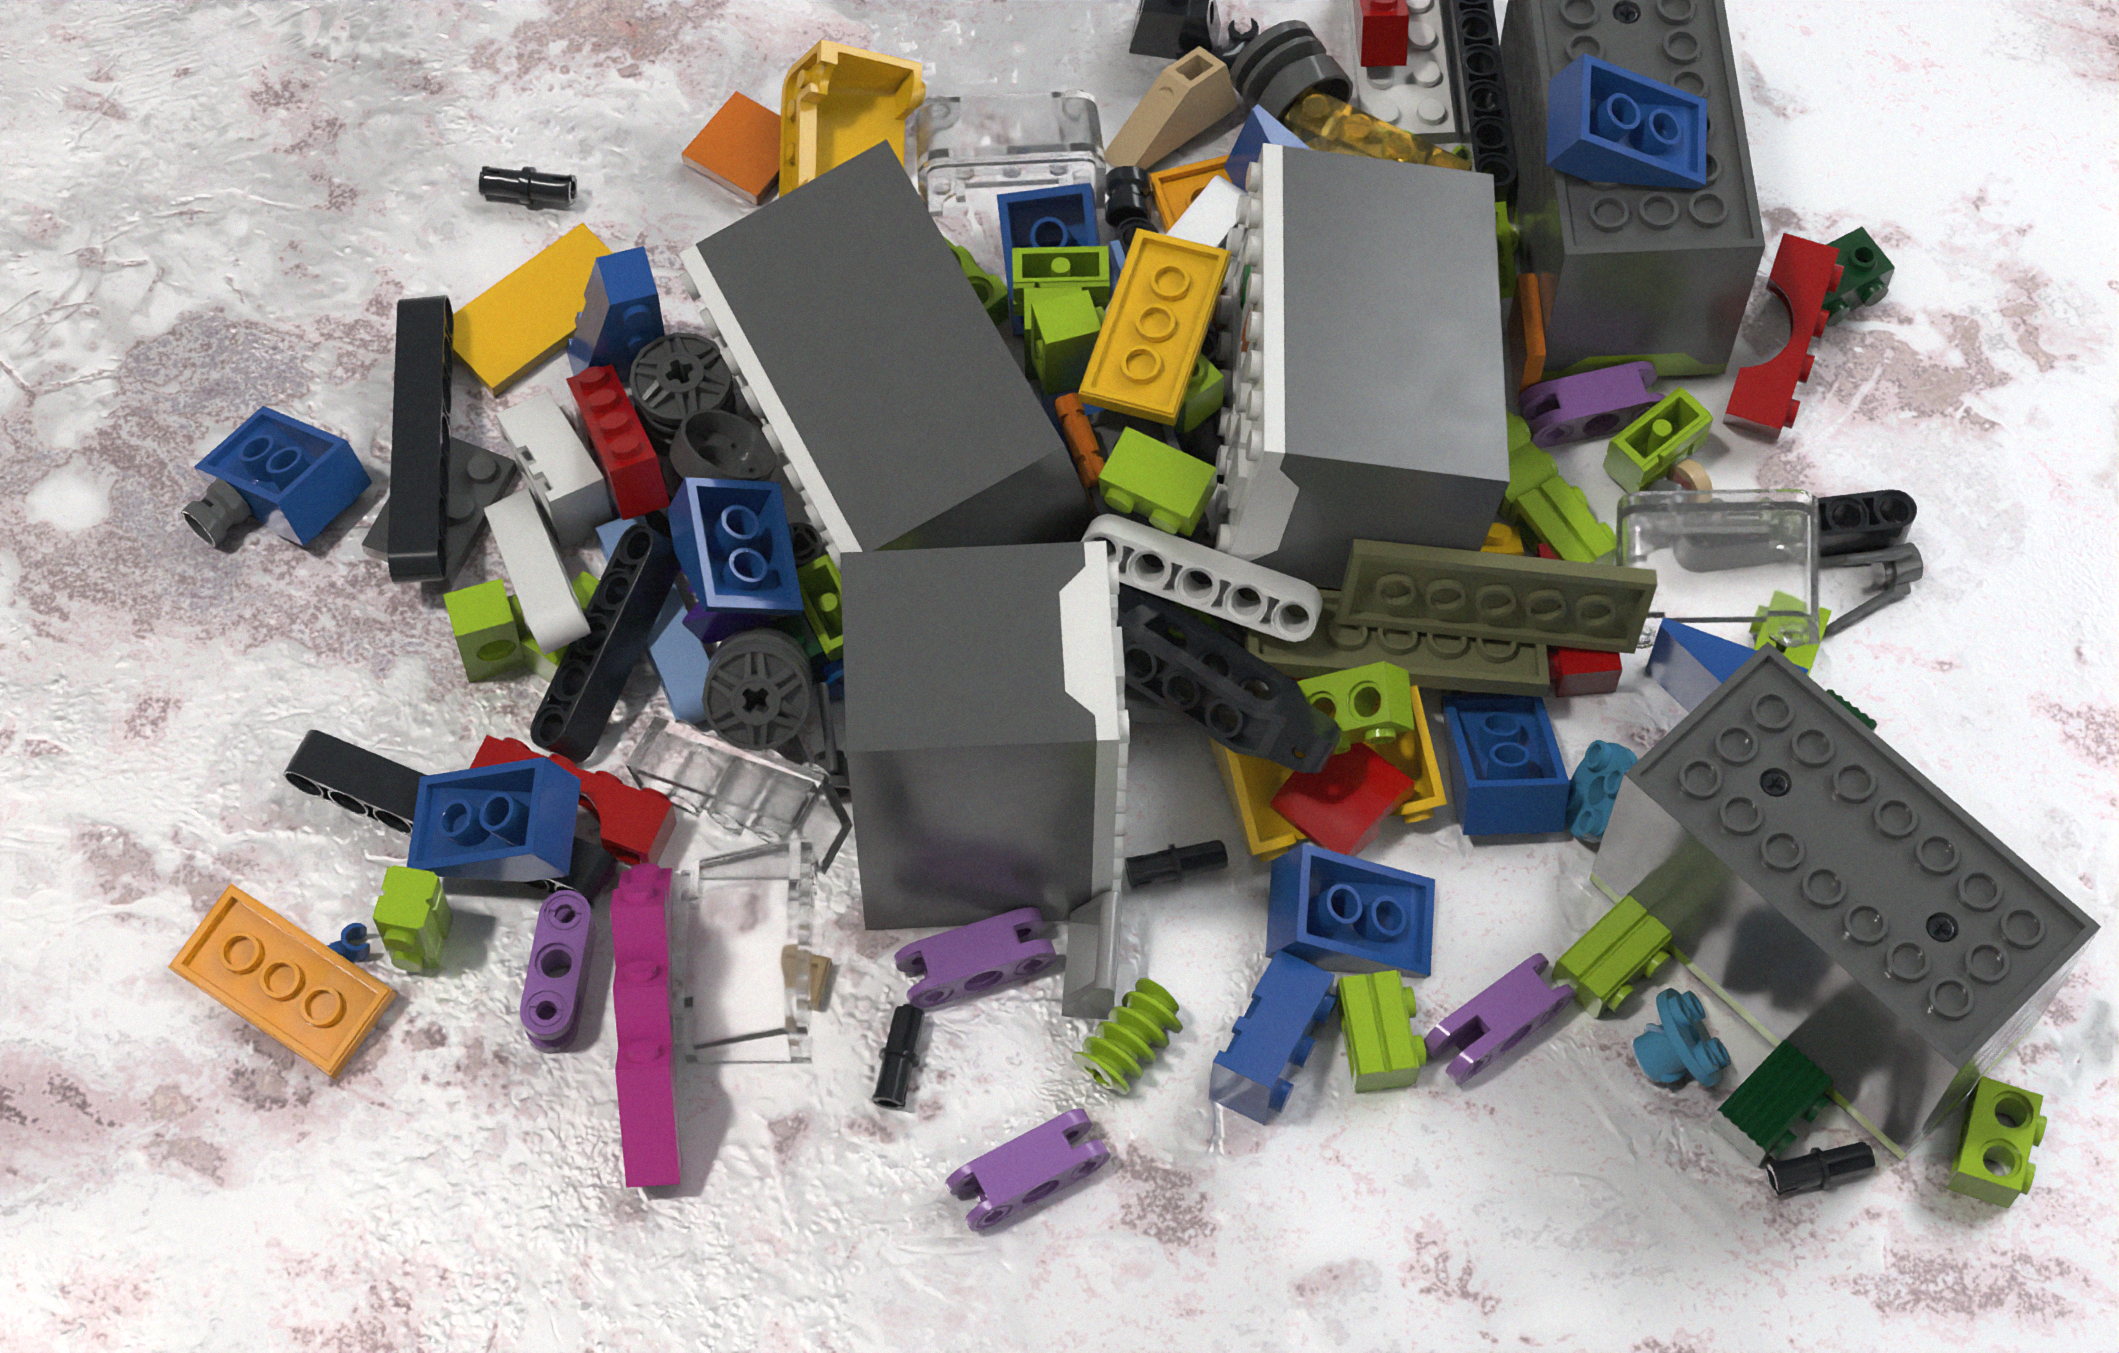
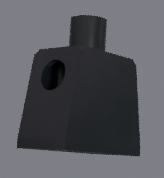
M1140 0L1135 15L1129 53L1177 60L1176 53L1191 52L1198 46L1206 51L1217 50L1221 23L1216 0Z

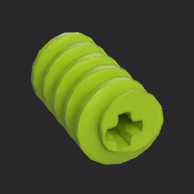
M1139 978L1135 984L1136 991L1127 992L1122 998V1006L1114 1007L1108 1015L1109 1021L1100 1022L1095 1029L1096 1037L1092 1036L1085 1039L1082 1044L1083 1052H1074L1072 1055L1076 1065L1090 1079L1104 1088H1112L1125 1095L1130 1090V1087L1122 1077L1123 1074L1126 1073L1135 1079H1140L1143 1075L1142 1069L1136 1062L1137 1058L1153 1064L1157 1057L1149 1045L1153 1043L1160 1048L1166 1049L1170 1042L1162 1030L1166 1028L1173 1033L1179 1034L1183 1029L1181 1022L1175 1016L1179 1011L1178 1003L1164 987L1147 978Z

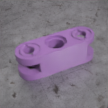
M1637 361L1535 384L1520 394L1518 404L1522 415L1526 419L1533 420L1529 425L1532 443L1537 447L1546 448L1621 432L1666 396L1655 392L1647 394L1646 388L1651 386L1657 379V371L1651 362Z
M571 890L553 893L542 903L520 1005V1018L530 1044L538 1051L547 1054L559 1053L567 1049L575 1041L579 1030L596 940V926L592 919V911L588 901L580 893ZM565 965L570 967V971L560 978L547 976V973L556 966Z
M1034 907L1013 910L915 941L901 948L893 958L898 971L915 973L922 970L925 979L920 980L919 983L913 985L907 991L906 996L909 1005L920 1009L937 1006L1037 974L1049 968L1057 960L1051 940L1036 939L1029 941L1038 936L1046 926L1040 910Z
M1542 953L1531 956L1441 1021L1424 1038L1425 1049L1432 1057L1444 1054L1455 1045L1461 1051L1446 1069V1074L1456 1085L1465 1083L1541 1028L1565 1009L1575 997L1576 992L1569 984L1557 986L1551 990L1539 977L1549 964V961Z
M1073 1109L968 1162L946 1179L945 1185L951 1195L964 1193L966 1195L975 1191L981 1201L965 1218L971 1231L984 1230L1089 1176L1109 1160L1111 1155L1101 1139L1088 1141L1074 1149L1071 1144L1087 1134L1093 1125L1084 1109Z

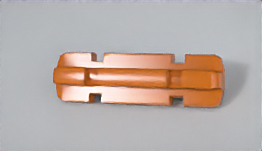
M1077 393L1060 396L1055 400V410L1060 423H1062L1063 432L1074 462L1077 464L1081 481L1087 488L1099 485L1098 477L1105 466L1103 457H1100V449L1089 419L1085 416L1083 403L1079 402Z

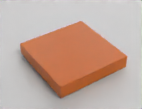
M735 91L681 153L682 161L687 166L758 206L779 181L781 116Z
M1535 273L1518 274L1507 323L1516 406H1519L1518 398L1521 393L1531 386L1540 383L1546 357L1538 280L1535 277Z

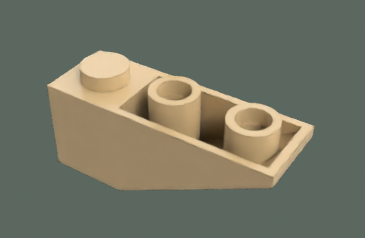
M1198 46L1164 69L1103 153V161L1113 168L1135 166L1147 170L1148 167L1236 109L1238 104L1227 64Z

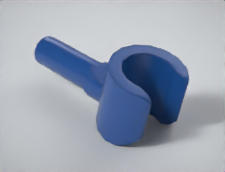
M361 923L349 924L342 930L341 940L326 946L350 962L358 963L364 961L370 953V944L365 943L353 946L349 942L354 939L364 938L367 935V927Z

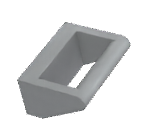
M1104 892L1070 913L1062 1016L1109 1020L1108 1015L1115 1005L1121 931L1122 894L1118 892Z

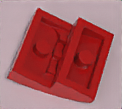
M1363 742L1350 744L1351 750L1346 753L1333 754L1325 770L1320 773H1304L1295 770L1270 802L1272 810L1320 848L1355 857L1379 836V824L1414 794L1415 782Z

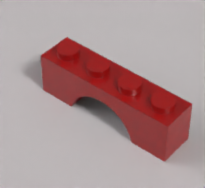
M1783 233L1765 289L1779 300L1787 313L1790 324L1789 342L1770 361L1761 365L1739 369L1722 423L1774 439H1778L1783 426L1792 429L1801 402L1792 399L1797 381L1807 383L1815 356L1806 354L1812 336L1819 339L1822 337L1830 311L1821 309L1826 292L1836 293L1844 266L1835 264L1840 249Z
M613 365L590 367L584 369L576 376L567 378L566 381L579 426L590 450L595 448L612 498L622 520L625 521L670 506L657 455Z
M486 735L469 769L547 756L531 751L526 744L517 739L505 737L503 740ZM550 754L547 757L581 779L578 808L588 812L600 825V838L603 849L611 853L619 863L629 867L645 863L658 864L677 824L673 802L665 794L649 787L639 790L627 786L618 777L605 771H596L594 774L580 769L574 762L558 754Z

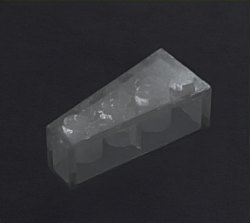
M655 716L626 763L627 769L640 790L644 787L656 789L665 794L673 802V806L697 817L701 815L703 810H706L708 815L721 825L723 829L738 836H741L746 828L766 841L769 850L784 857H787L791 849L803 854L810 860L808 868L823 875L826 874L853 826L830 781L829 774L820 766L811 762H804L800 765L785 760L779 753L771 749L754 751L737 748L718 735L714 736L702 732L693 724L682 719H676L675 722Z

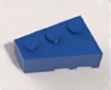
M644 246L596 257L584 292L585 307L583 312L577 313L575 318L577 328L573 339H568L566 345L573 376L590 367H604L612 364L621 384L629 382L632 363L641 349L656 338L665 336L659 296Z
M1278 949L1253 991L1252 1001L1244 1017L1239 1016L1231 1031L1235 1034L1226 1052L1219 1050L1213 1060L1208 1099L1262 1125H1266L1273 1110L1282 1113L1294 1088V1084L1288 1082L1295 1066L1302 1069L1305 1068L1316 1045V1040L1310 1038L1317 1022L1324 1025L1327 1024L1338 1001V996L1332 994L1335 975Z

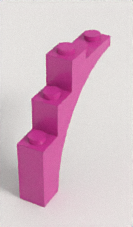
M651 863L638 864L631 867L629 871H621L618 889H613L610 906L616 966L613 982L618 1041L615 1075L626 1188L680 1184L682 1169L672 994L673 870L672 868H660V866Z

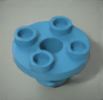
M1601 740L1592 742L1587 748L1584 759L1576 768L1571 780H1569L1570 787L1565 821L1568 829L1574 836L1591 843L1602 841L1623 775L1638 762L1636 755L1629 748L1617 743H1606Z
M1668 988L1659 993L1656 997V1005L1662 1024H1646L1644 1033L1636 1037L1632 1045L1635 1060L1641 1071L1654 1082L1669 1083L1678 1081L1688 1070L1706 1087H1711L1721 1082L1723 1079V1068L1731 1065V1059L1720 1039L1717 1037L1711 1039L1701 1021L1706 1015L1697 996L1690 990L1681 995L1673 988Z

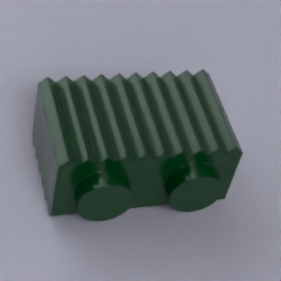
M1784 1039L1716 1110L1710 1126L1758 1167L1769 1156L1778 1161L1797 1140L1798 1137L1792 1131L1803 1119L1812 1125L1828 1108L1831 1101L1826 1097V1094L1833 1083V1079L1830 1075L1825 1074L1823 1069L1818 1068L1813 1061L1808 1060L1805 1054L1800 1053L1797 1047H1793L1790 1041Z

